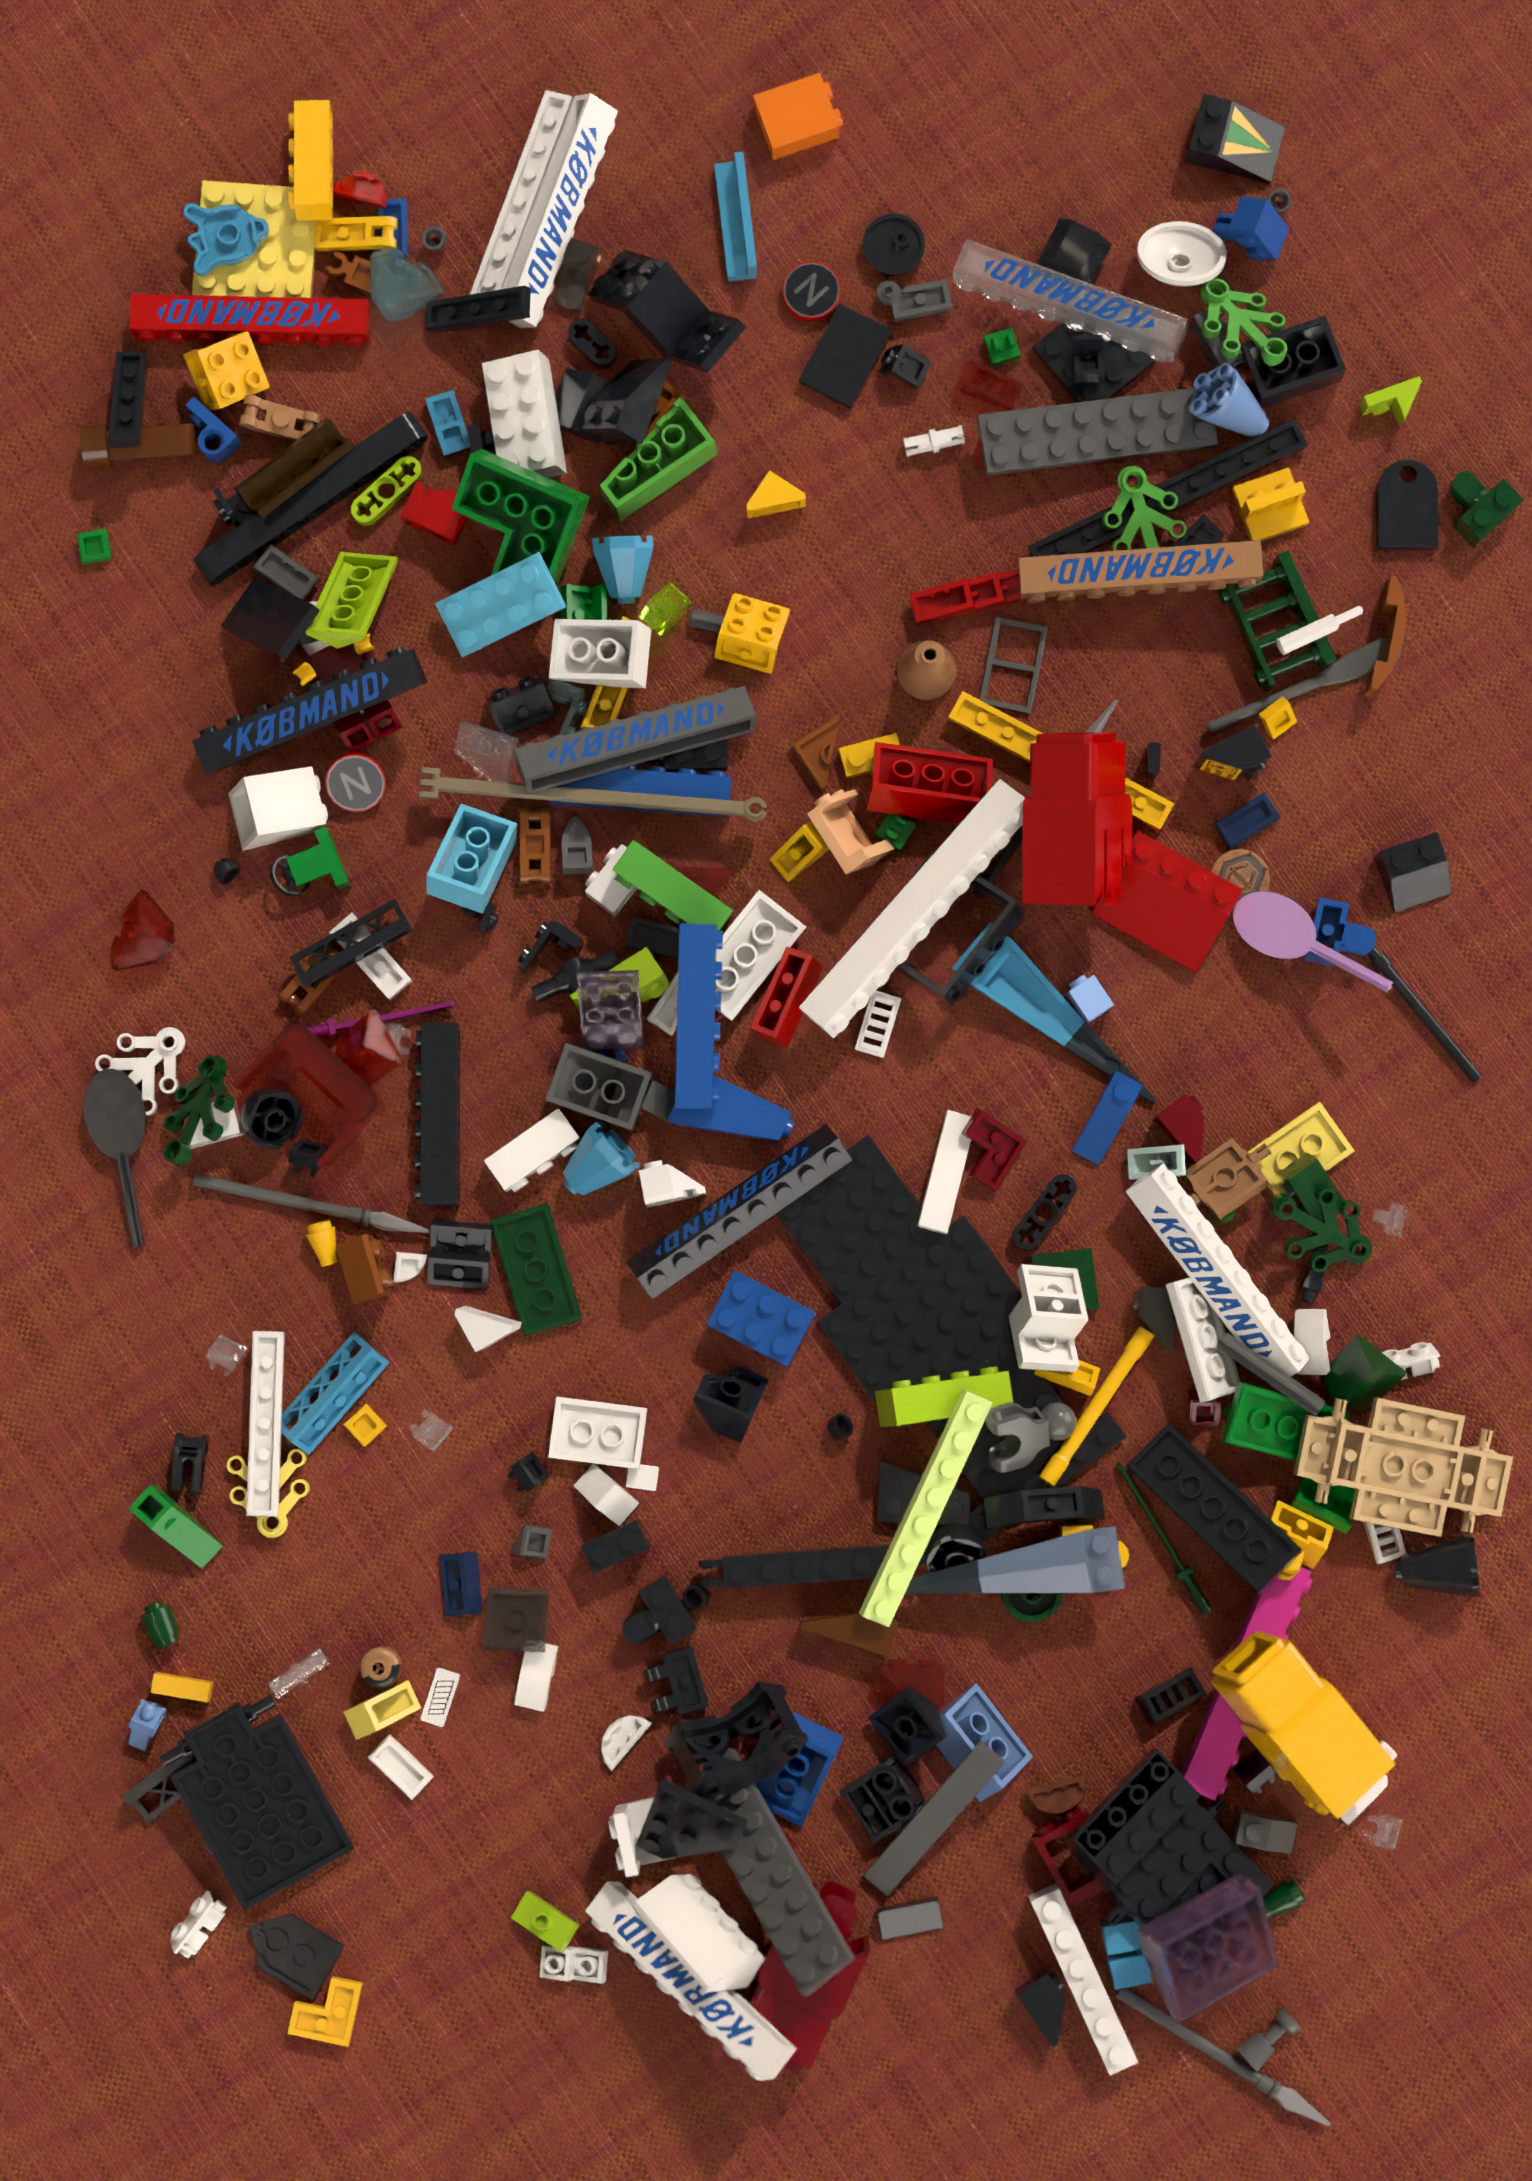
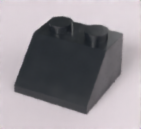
M1437 832L1382 850L1374 856L1394 913L1451 894L1448 860Z

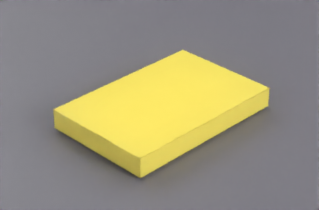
M1320 1102L1248 1151L1252 1153L1264 1143L1270 1149L1272 1154L1261 1160L1257 1165L1260 1172L1268 1180V1188L1274 1196L1284 1194L1280 1187L1283 1181L1278 1172L1304 1154L1309 1153L1317 1158L1324 1170L1327 1171L1355 1152Z

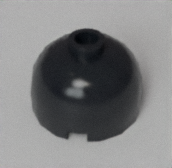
M264 1087L254 1091L246 1098L242 1105L240 1121L244 1132L256 1145L265 1149H278L283 1146L282 1143L288 1139L292 1141L297 1136L302 1127L304 1114L302 1108L299 1107L298 1100L292 1094L277 1087Z
M957 1523L944 1525L936 1529L925 1549L926 1566L930 1573L987 1557L983 1540L978 1533L964 1524Z

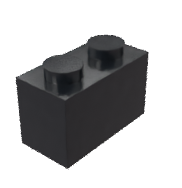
M637 1518L582 1544L580 1547L594 1574L648 1549L650 1544Z

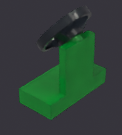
M326 827L314 831L320 845L295 855H283L273 862L270 868V878L279 892L287 896H298L308 889L311 881L328 874L332 875L335 885L340 891L351 887L331 833ZM281 860H287L288 864L282 862ZM276 865L283 871L282 876L287 882V889L282 887L276 878ZM295 883L297 886L305 884L302 890L292 891Z

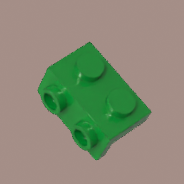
M565 584L561 586V596L566 604V607L561 609V619L607 620L609 597L606 585L599 584L594 587Z
M1302 1477L1298 1482L1291 1506L1347 1534L1354 1520L1350 1518L1355 1488L1342 1485L1330 1486L1327 1504L1314 1501L1318 1483L1310 1478Z

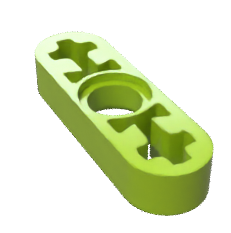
M405 456L393 464L353 501L351 513L354 520L359 525L370 526L381 518L422 479L423 471L419 461L414 457ZM404 466L408 468L415 466L413 469L415 475L412 477L408 474L401 479L404 486L400 488L398 482L392 476L396 475L397 479H400L404 475L402 469ZM391 484L395 487V493L391 498L385 499L379 496V489L382 485ZM374 495L377 502L382 506L378 508L375 503L370 507L371 515L369 517L364 514L359 516L361 513L359 507L362 505L365 508L369 507L373 503L370 496Z

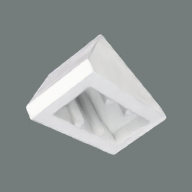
M469 1306L457 1308L454 1314L475 1352L486 1349L520 1329L522 1323Z
M595 1463L589 1467L574 1485L596 1509L618 1526L623 1523L639 1504L634 1497Z

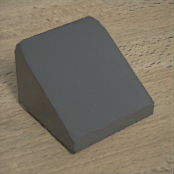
M653 1080L641 1110L667 1121L675 1105L676 1091Z

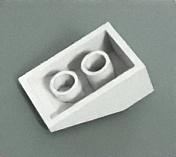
M555 619L549 679L617 688H646L651 629L639 620Z

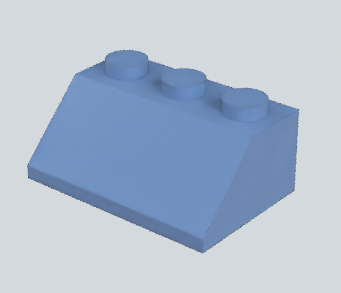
M977 1683L938 1712L947 1737L936 1746L954 1769L980 1740L1004 1760L1003 1765L976 1794L975 1797L979 1802L1002 1790L1033 1758L1032 1754Z

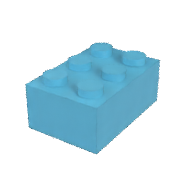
M460 804L426 875L427 894L483 914L516 844L517 823Z

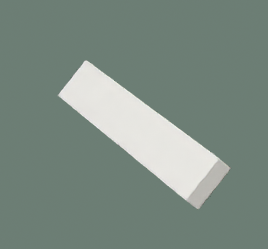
M253 1331L246 1516H279L285 1332Z

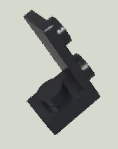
M219 488L213 490L218 498L213 503L227 525L233 522L235 527H238L254 516L246 508L237 493L225 499Z
M552 918L549 924L544 922L535 935L538 940L532 948L526 947L518 959V962L521 963L518 968L522 973L526 974L552 936L555 937L553 942L566 952L571 948L578 952L584 944L583 939Z

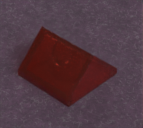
M376 1009L370 1011L339 1035L332 1071L366 1088L372 1087L404 1063Z

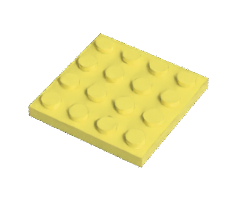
M202 180L200 207L213 209L221 205L240 206L242 210L252 214L254 217L264 219L269 226V234L260 242L255 253L243 263L219 266L214 268L205 277L198 276L194 271L192 295L312 298L316 249L314 248L315 220L297 221L295 209H290L289 191H293L294 187Z

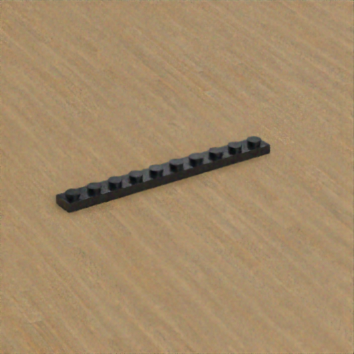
M1290 420L1154 485L1165 492L1171 491L1177 495L1178 504L1175 508L1164 510L1159 506L1157 500L1143 494L1146 506L1163 515H1167L1305 449L1308 443L1296 420ZM1166 495L1163 502L1166 506H1170L1173 499L1170 495ZM1131 498L1121 514L1122 522L1119 527L1109 529L1102 522L1103 515L1111 510L1112 506L1029 545L1028 551L1031 557L1088 553L1119 538L1134 511ZM1114 514L1108 516V523L1114 525L1117 522L1116 516Z

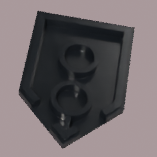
M294 1914L249 1925L257 1953L259 1969L313 2000L345 1945Z

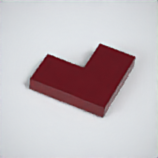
M976 1108L961 1132L962 1135L984 1149L970 1171L969 1176L996 1192L1027 1140L983 1110Z

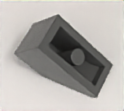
M1236 1809L1230 1839L1235 1844L1264 1851L1292 1853L1298 1823Z

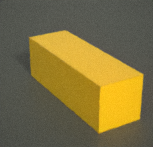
M156 1672L153 1675L150 1693L209 1702L214 1681Z

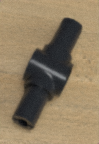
M614 949L590 960L588 958L583 959V957L573 958L561 964L555 976L531 988L539 1003L562 992L571 995L598 978L597 976L606 973L620 964V960Z

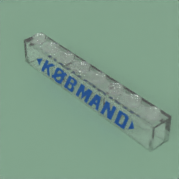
M966 239L953 268L954 283L965 291L974 290L983 293L985 297L992 301H1005L1017 310L1035 312L1047 321L1057 320L1065 323L1070 329L1075 331L1084 330L1094 335L1102 334L1106 342L1111 340L1120 343L1129 351H1142L1160 362H1174L1187 333L1188 319L968 239Z

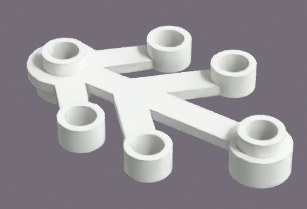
M172 1027L160 1030L154 1037H134L129 1033H123L118 1037L117 1046L124 1052H131L135 1048L154 1049L146 1058H112L108 1055H100L95 1061L98 1071L103 1070L100 1064L104 1059H109L110 1061L108 1069L133 1070L128 1076L136 1085L142 1080L143 1101H151L153 1104L152 1109L146 1112L147 1116L153 1115L158 1109V1104L155 1101V1066L163 1058L164 1077L159 1082L160 1089L167 1094H173L179 1088V1082L176 1079V1056L181 1054L185 1048V1037L181 1031ZM173 1037L174 1045L167 1048L164 1044L165 1039ZM131 1038V1046L124 1048L122 1046L123 1039ZM168 1079L174 1081V1087L171 1090H166L164 1087V1083Z

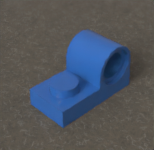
M195 397L186 404L191 414L188 418L200 430L205 427L198 437V445L207 460L213 463L223 462L242 445L238 436ZM214 440L221 441L218 449L208 450L210 442Z

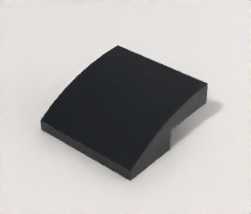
M433 1219L431 1223L427 1284L488 1289L493 1224Z

